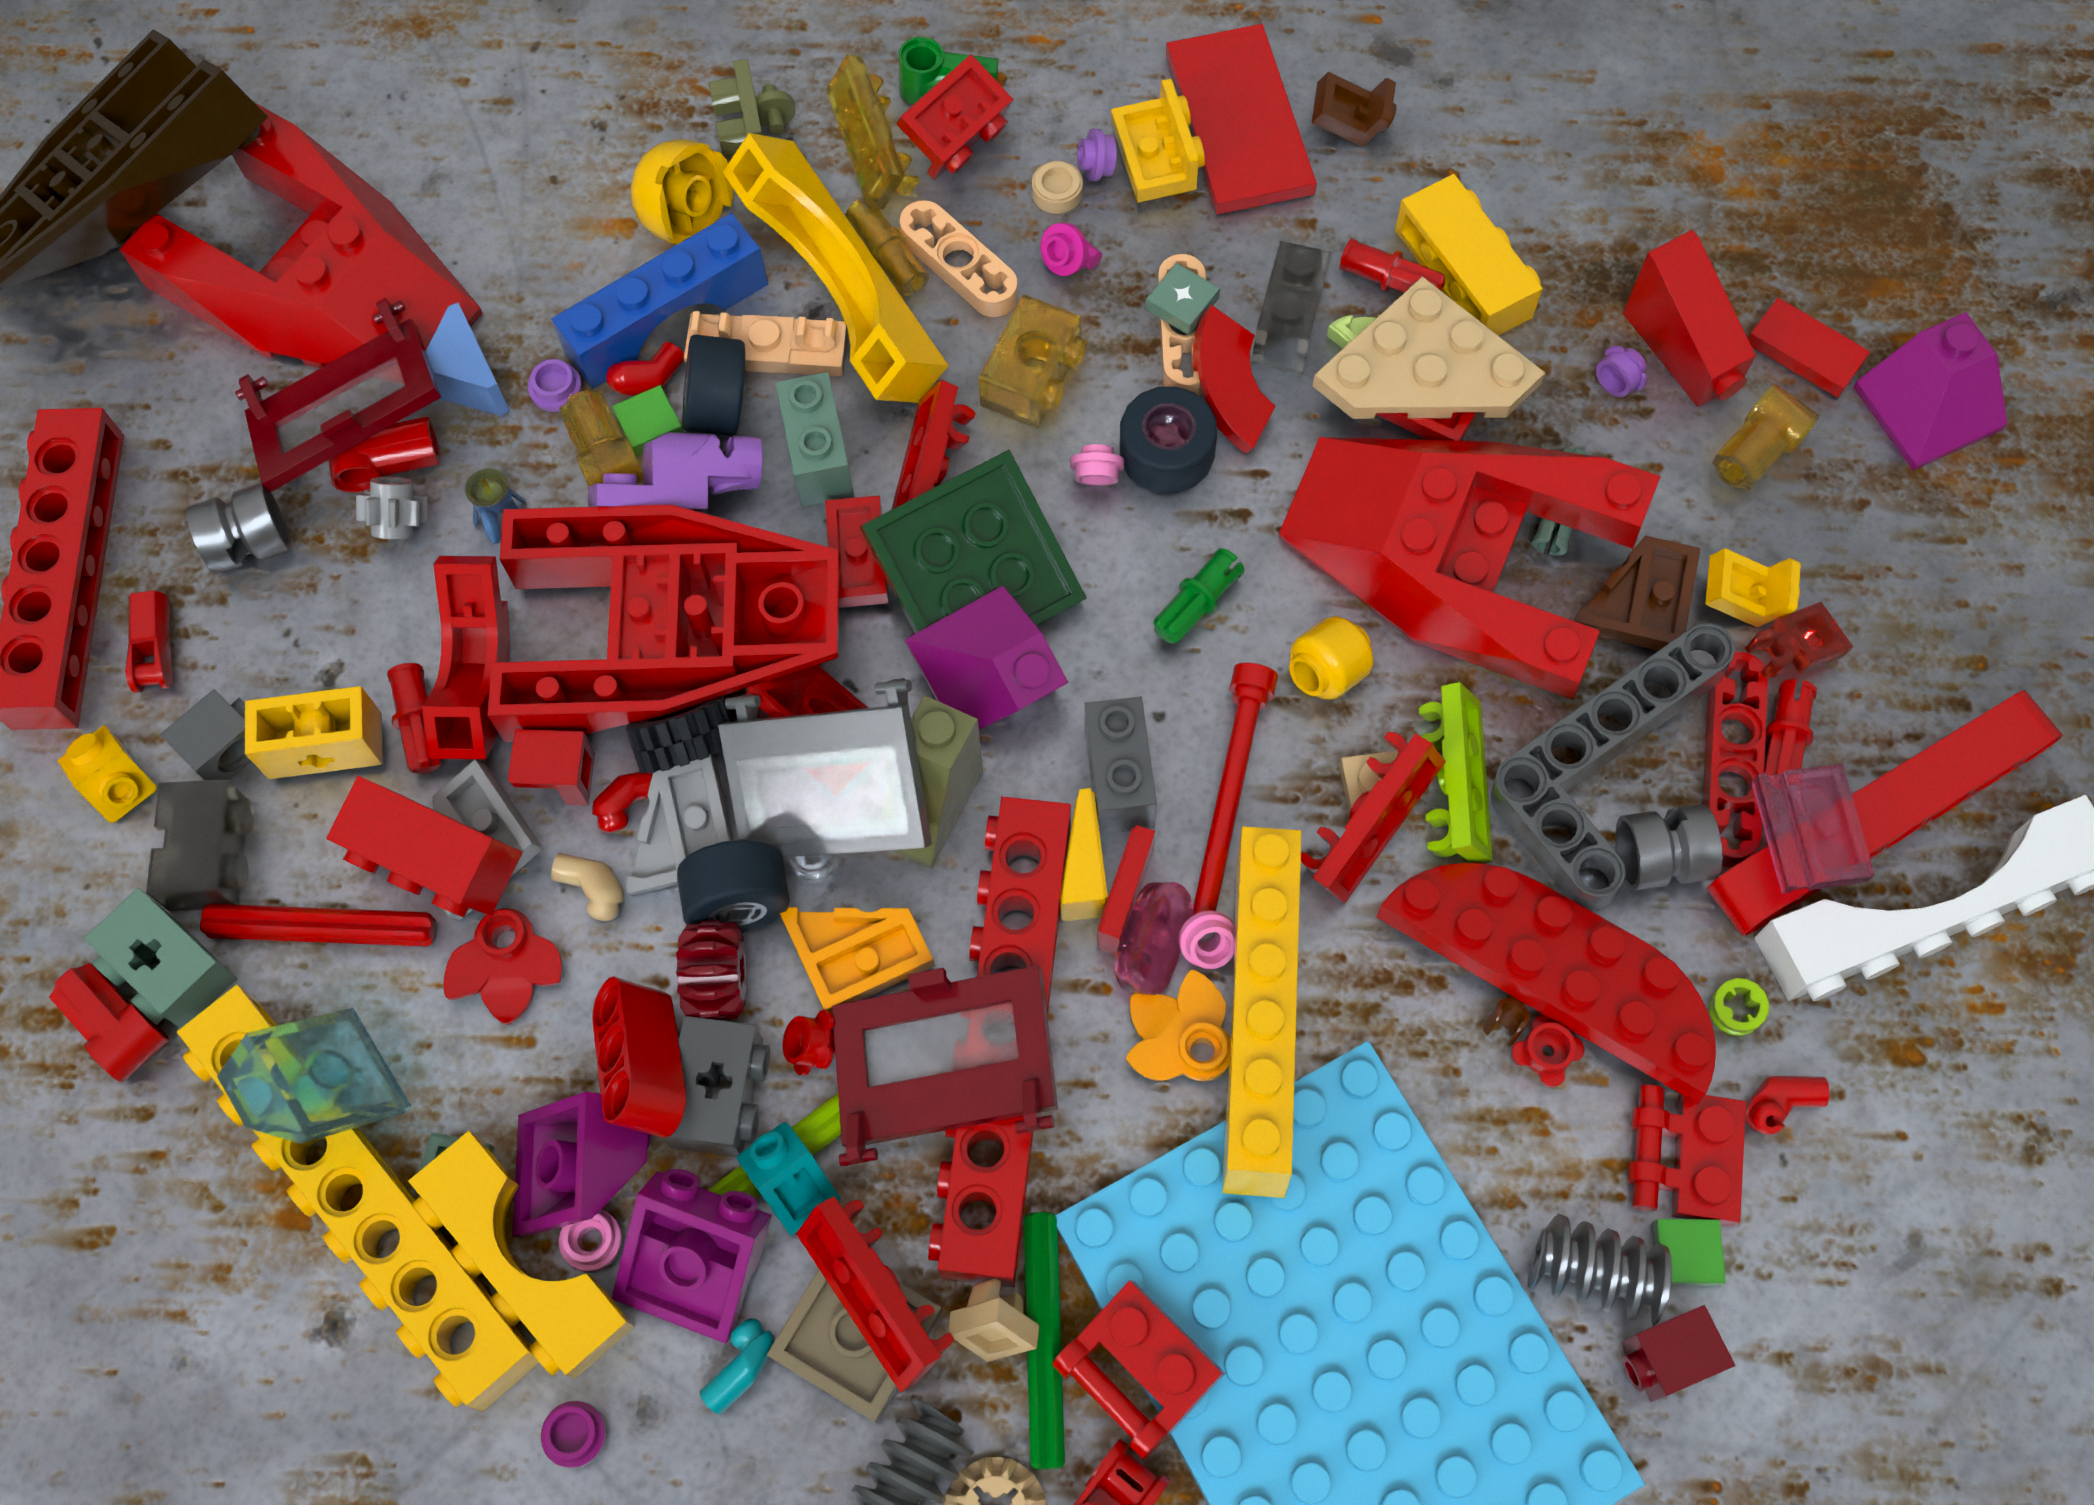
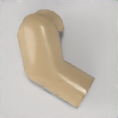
M558 853L552 865L551 879L556 882L582 887L585 896L589 899L587 913L592 918L602 921H610L616 918L619 914V903L624 900V890L612 868L604 862Z

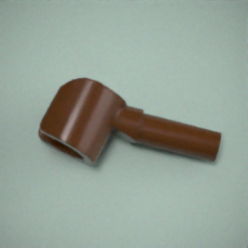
M1509 994L1507 998L1499 1000L1483 1024L1484 1033L1489 1035L1496 1023L1501 1024L1510 1033L1507 1045H1513L1530 1021V1014L1523 1005L1524 1003Z

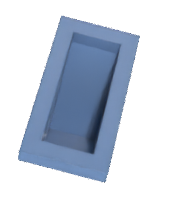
M459 303L448 306L426 350L441 394L440 399L499 416L510 412Z

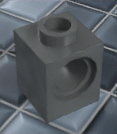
M215 689L160 734L216 792L252 762L245 755V703L238 698L230 705Z

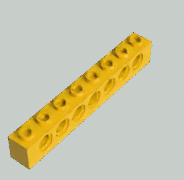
M236 984L177 1031L178 1035L190 1049L182 1055L185 1062L205 1083L213 1078L224 1093L217 1099L219 1106L237 1126L241 1127L247 1122L258 1136V1139L251 1144L253 1150L272 1171L276 1172L282 1167L294 1183L286 1189L290 1198L309 1218L316 1213L330 1229L322 1235L327 1246L343 1263L347 1264L352 1259L366 1276L358 1283L362 1291L379 1310L384 1311L387 1307L393 1310L403 1323L395 1330L396 1334L416 1358L421 1359L427 1354L440 1371L433 1378V1381L454 1407L458 1408L465 1403L466 1406L483 1412L539 1363L529 1350L531 1344L517 1326L512 1327L496 1310L489 1300L492 1294L478 1277L473 1279L457 1262L450 1251L454 1247L441 1230L434 1231L412 1205V1202L416 1200L257 999ZM256 1051V1061L251 1069L237 1075V1067L241 1059L245 1055ZM291 1095V1105L288 1111L282 1117L272 1120L271 1112L274 1104L280 1098ZM326 1139L327 1148L324 1156L318 1162L307 1165L306 1154L308 1149L316 1141ZM362 1184L363 1195L360 1202L351 1210L342 1211L341 1200L346 1190L353 1185ZM398 1229L400 1240L396 1250L385 1258H379L377 1255V1245L380 1238L386 1232ZM435 1275L437 1280L435 1295L426 1304L416 1306L413 1300V1292L416 1285L423 1278ZM472 1322L475 1329L473 1343L463 1353L454 1355L450 1347V1339L454 1330L461 1324Z

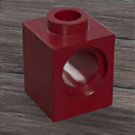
M1705 1305L1644 1330L1621 1342L1627 1353L1622 1356L1625 1372L1634 1388L1638 1392L1645 1391L1650 1402L1671 1395L1736 1366Z

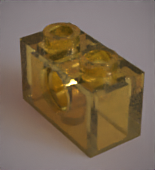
M1023 294L978 378L980 406L1039 428L1047 411L1054 413L1060 405L1065 391V382L1063 380L1069 369L1077 370L1085 355L1087 340L1082 339V316ZM1032 361H1041L1044 364L1034 366L1029 365L1027 363Z

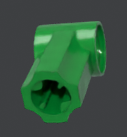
M914 37L907 40L901 45L899 50L900 95L906 102L914 105L969 55L944 52L939 43L927 37ZM974 56L997 81L999 59Z

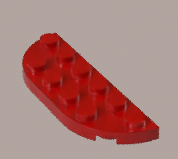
M1482 863L1448 864L1423 871L1399 885L1380 906L1376 918L1688 1099L1699 1104L1707 1093L1712 1081L1716 1060L1715 1035L1708 1010L1692 982L1677 964L1640 938L1524 874L1506 867Z

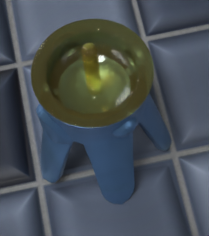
M493 468L481 469L473 473L465 485L466 497L473 504V524H478L479 512L489 540L494 544L499 543L501 534L497 514H503V509H519L512 497L522 504L526 503V500L509 488L507 477L501 471Z

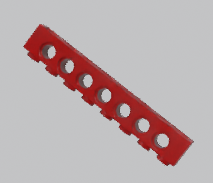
M1001 796L999 816L988 815L985 850L994 851L991 871L981 870L979 876L977 905L986 906L984 927L973 926L969 961L979 962L977 977L995 974L999 969L1006 966H1014L1020 969L1039 965L1043 974L1048 1016L1060 920V893L1071 830V804ZM1022 855L1031 856L1039 862L1037 868L1028 873L1015 872L1008 865L1014 858ZM1014 910L1024 911L1032 917L1030 924L1019 930L1005 927L1001 920L1004 915ZM1012 1002L961 1012L962 1019H970L971 1024L968 1042H957L953 1071L1018 1059L1016 1039L1008 1045L996 1046L985 1038L987 1031L996 1024L1007 1023L1015 1027ZM1023 1116L945 1130V1137L955 1138L952 1162L941 1161L937 1198L947 1199L944 1223L933 1222L928 1251V1260L938 1261L937 1270L941 1279L980 1283L997 1278L1001 1281V1286L1015 1288L1034 1131L1017 1134L1015 1122L1024 1120ZM988 1140L998 1143L1003 1148L1004 1153L1000 1161L995 1165L980 1167L970 1160V1152L979 1142ZM976 1201L987 1202L996 1210L993 1222L988 1227L980 1230L970 1229L961 1221L964 1209Z

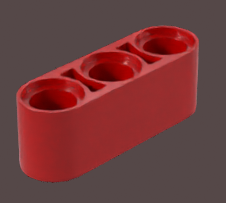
M615 976L610 977L599 989L592 1011L604 1120L608 1124L667 1138L679 1126L686 1105V1091L671 995Z

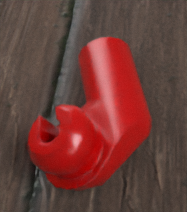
M635 772L617 776L593 801L592 815L597 816V825L601 831L606 833L616 832L627 826L629 819L625 809L634 801L649 799L647 795L653 773Z

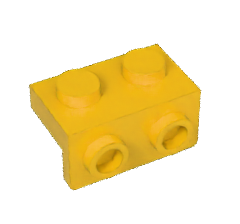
M1171 78L1160 81V98L1111 109L1110 122L1137 203L1196 190L1198 168L1205 165L1204 150L1200 137L1191 136L1188 128L1191 119L1187 99L1184 95L1177 96Z

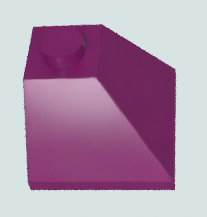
M1966 312L1921 331L1857 380L1853 386L1912 471L2000 432L2007 426L1997 353Z
M1004 586L993 590L904 639L936 700L977 718L979 730L1023 709L1069 683L1042 632Z
M585 1091L519 1114L515 1181L519 1187L514 1194L512 1237L524 1238L592 1219L645 1165L651 1135L608 1124L602 1114L600 1093Z

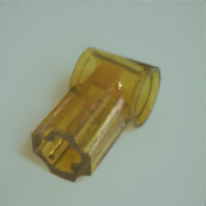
M1773 384L1751 409L1744 420L1745 424L1716 454L1712 464L1716 467L1719 478L1734 489L1739 487L1750 490L1784 452L1789 455L1794 451L1816 424L1820 415L1778 385Z
M586 389L570 395L568 401L559 410L571 441L575 444L579 455H576V459L588 487L596 483H603V474L637 475V484L643 482V473L627 436H621L603 393L590 392Z

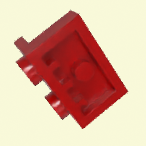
M970 54L902 114L896 125L932 162L927 173L935 180L946 169L952 175L955 174L973 156L974 153L970 148L982 138L986 143H989L1005 128L1008 121L1004 115L1014 99L978 60Z

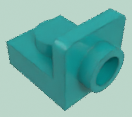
M787 1122L781 1123L770 1132L757 1138L751 1146L737 1156V1161L790 1236L800 1229L818 1204L835 1196L837 1201L841 1199L809 1150Z

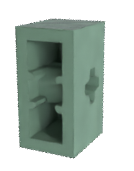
M829 372L775 382L801 507L825 503V500L855 497Z
M139 887L83 938L99 954L92 964L118 987L127 981L138 992L130 1001L157 1025L166 1018L182 1028L210 1006L238 979L166 909ZM159 959L161 962L154 967L152 964Z

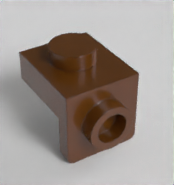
M1327 72L1317 82L1311 123L1363 147L1376 134L1386 131L1391 125L1397 109L1396 104L1393 103L1396 82L1385 78L1370 92L1333 73Z

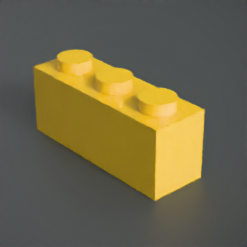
M1455 174L1401 200L1394 231L1420 265L1445 275V284L1442 291L1444 294L1498 336L1533 318L1543 290L1537 273L1531 266L1524 265L1511 248L1510 240L1504 230L1494 226L1482 210L1477 195L1472 190L1466 189Z

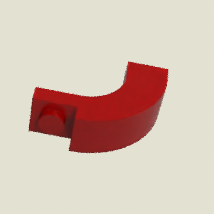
M439 556L433 563L441 622V657L436 683L422 705L428 759H486L498 736V731L487 716L491 662H509L508 601H501L496 556Z

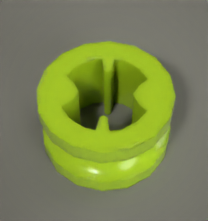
M1735 978L1726 981L1712 994L1709 1001V1014L1713 1023L1721 1031L1729 1035L1743 1036L1752 1033L1766 1020L1769 1013V1001L1765 991L1757 983L1748 979ZM1736 993L1743 995L1744 1005L1753 1009V1017L1747 1014L1741 1019V1022L1732 1019L1733 1009L1724 1006V998L1730 1001L1736 996Z

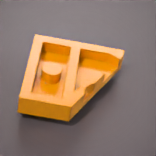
M788 907L785 912L780 913L823 1010L830 1011L831 1013L832 1006L866 999L908 979L909 974L923 972L935 966L932 955L909 908H880L874 912H864L858 908H834V912H799L798 907Z

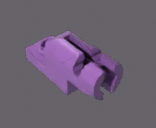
M667 432L644 444L643 485H637V475L603 474V483H596L588 487V507L671 504L697 512L707 510L708 489H711V495L735 490H754L759 488L762 475L761 439L751 436L729 437L725 441L722 452L719 448L720 440L715 434Z

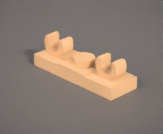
M693 311L690 314L684 354L685 364L687 362L690 337L692 335H704L742 340L745 343V371L804 375L829 372V376L843 377L848 341V329L845 321H835L833 318L809 320L806 317L795 319L794 317L760 315L732 316L728 313L713 315L701 314L700 311Z

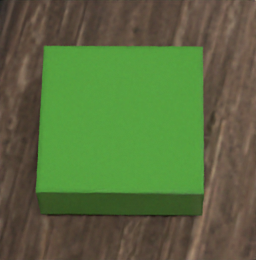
M661 385L611 406L635 457L643 454L644 444L667 432L684 433Z
M1656 1219L1652 1222L1654 1245L1657 1243L1666 1245L1671 1253V1286H1722L1726 1283L1720 1220Z

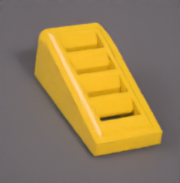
M1091 788L1079 789L1075 802L1060 893L1062 921L1100 918L1108 900L1094 791L1091 792Z

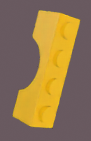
M467 1131L408 1180L420 1195L412 1202L416 1211L434 1231H437L443 1225L458 1242L450 1250L454 1258L473 1279L481 1273L484 1274L497 1290L489 1300L512 1327L516 1326L520 1321L527 1327L536 1339L529 1346V1350L550 1375L554 1376L561 1370L565 1376L577 1378L635 1327L601 1284L587 1273L567 1280L543 1281L531 1278L516 1264L507 1246L505 1220L509 1204L519 1185L484 1142L472 1132Z

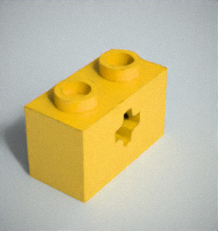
M362 686L246 700L245 755L268 779L383 765L382 713Z

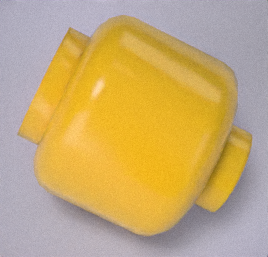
M1337 616L1322 619L1300 635L1292 643L1289 653V671L1294 683L1305 694L1324 700L1340 698L1370 674L1374 663L1371 641L1365 630L1351 621Z

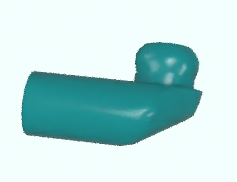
M749 1318L731 1333V1343L740 1353L700 1390L701 1399L716 1414H722L755 1383L769 1358L767 1353L774 1343V1336L771 1330L765 1331L758 1319Z

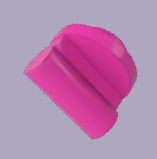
M1061 222L1053 224L1046 229L1042 236L1040 248L1043 261L1048 269L1057 275H1072L1084 267L1091 270L1102 258V253L1086 241L1080 229L1071 223Z

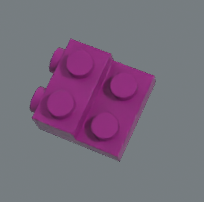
M671 1169L665 1173L657 1171L637 1194L611 1299L727 1344L731 1338V1333L736 1329L749 1279L758 1268L772 1215L758 1210L757 1200L747 1193L729 1191L719 1195L699 1187V1178L689 1171L682 1169Z

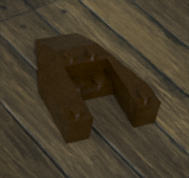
M153 29L44 138L1 193L0 290L101 256L111 248L122 245L135 229L228 158L236 149H242L250 145L259 135L260 125L268 116L222 69L205 59L196 66L169 38Z

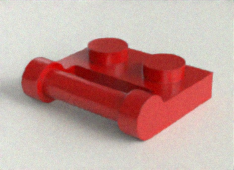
M1131 1280L1125 1284L1079 1336L1059 1353L1052 1363V1366L1065 1379L1072 1376L1132 1439L1129 1446L1143 1460L1149 1457L1225 1375V1372L1135 1281ZM1101 1345L1164 1407L1151 1421L1090 1359L1092 1354Z

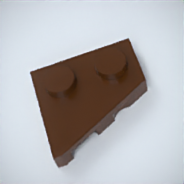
M1644 536L1630 552L1627 560L1620 568H1616L1585 608L1582 607L1573 621L1600 630L1598 637L1657 651L1661 650L1686 632L1701 548Z

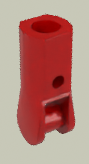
M156 590L131 593L128 598V651L125 674L127 684L133 693L143 692L145 686L159 684L161 688L167 689L171 688L174 684L170 647V600L167 595ZM154 656V662L145 663V657Z

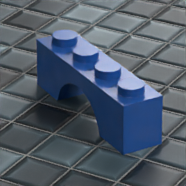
M732 213L728 214L551 318L564 353L593 390L607 381V371L613 364L623 361H637L641 347L647 337L661 322L672 314L686 307L703 303L714 304L727 310L769 285L761 249Z

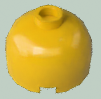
M674 139L652 147L641 157L632 178L631 201L637 218L655 237L666 242L679 244L715 223L722 214L723 206L731 207L733 187L722 172L728 164L727 159L720 152L713 151L709 147L710 145L688 139Z

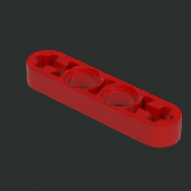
M1746 652L1734 653L1733 659L1722 680L1713 689L1708 691L1702 804L1710 808L1720 834L1729 824L1730 813H1740L1734 820L1733 834L1735 838L1744 840L1734 850L1728 848V840L1726 838L1720 837L1723 867H1734L1750 857L1759 847L1762 835L1768 676L1761 660ZM1732 671L1740 672L1741 681L1748 683L1740 694L1739 703H1731L1736 691L1735 680L1728 678ZM1726 720L1742 722L1750 731V741L1745 744H1735L1727 740L1721 731L1722 722ZM1724 772H1734L1742 776L1748 785L1747 795L1743 797L1727 795L1719 786V775Z

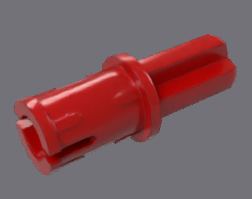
M1353 238L1348 241L1339 264V269L1342 271H1348L1381 284L1380 288L1384 292H1388L1392 288L1405 293L1422 276L1440 291H1443L1446 278L1441 272L1404 259L1401 251L1397 250L1391 254L1360 243Z
M418 663L399 664L387 671L396 711L392 716V725L395 729L400 730L409 771L411 773H421L422 775L431 774L432 771L441 767L442 759H428L422 705L428 697L424 681V669Z
M1787 679L1780 683L1774 722L1766 727V738L1770 743L1764 769V782L1773 786L1778 791H1784L1785 788H1795L1799 784L1805 748L1813 742L1814 738L1813 731L1809 726L1814 699L1817 696V688L1805 680L1802 683L1799 700H1794L1797 679Z

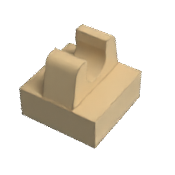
M997 1278L975 1284L972 1288L967 1307L951 1311L948 1333L952 1335L954 1340L987 1362L1037 1349L1039 1325L1023 1314L1022 1297L1018 1293L999 1297L1001 1281Z

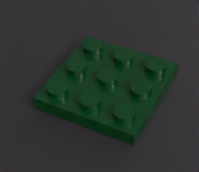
M1010 449L859 527L914 633L923 630L1001 586H1004L1035 625L1087 599Z

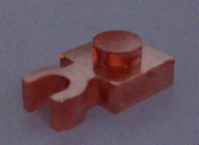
M1819 602L1779 617L1769 629L1759 631L1744 649L1748 654L1757 650L1769 653L1773 660L1768 663L1761 673L1765 678H1773L1778 676L1791 662L1799 674L1842 659L1853 648V645L1824 604Z

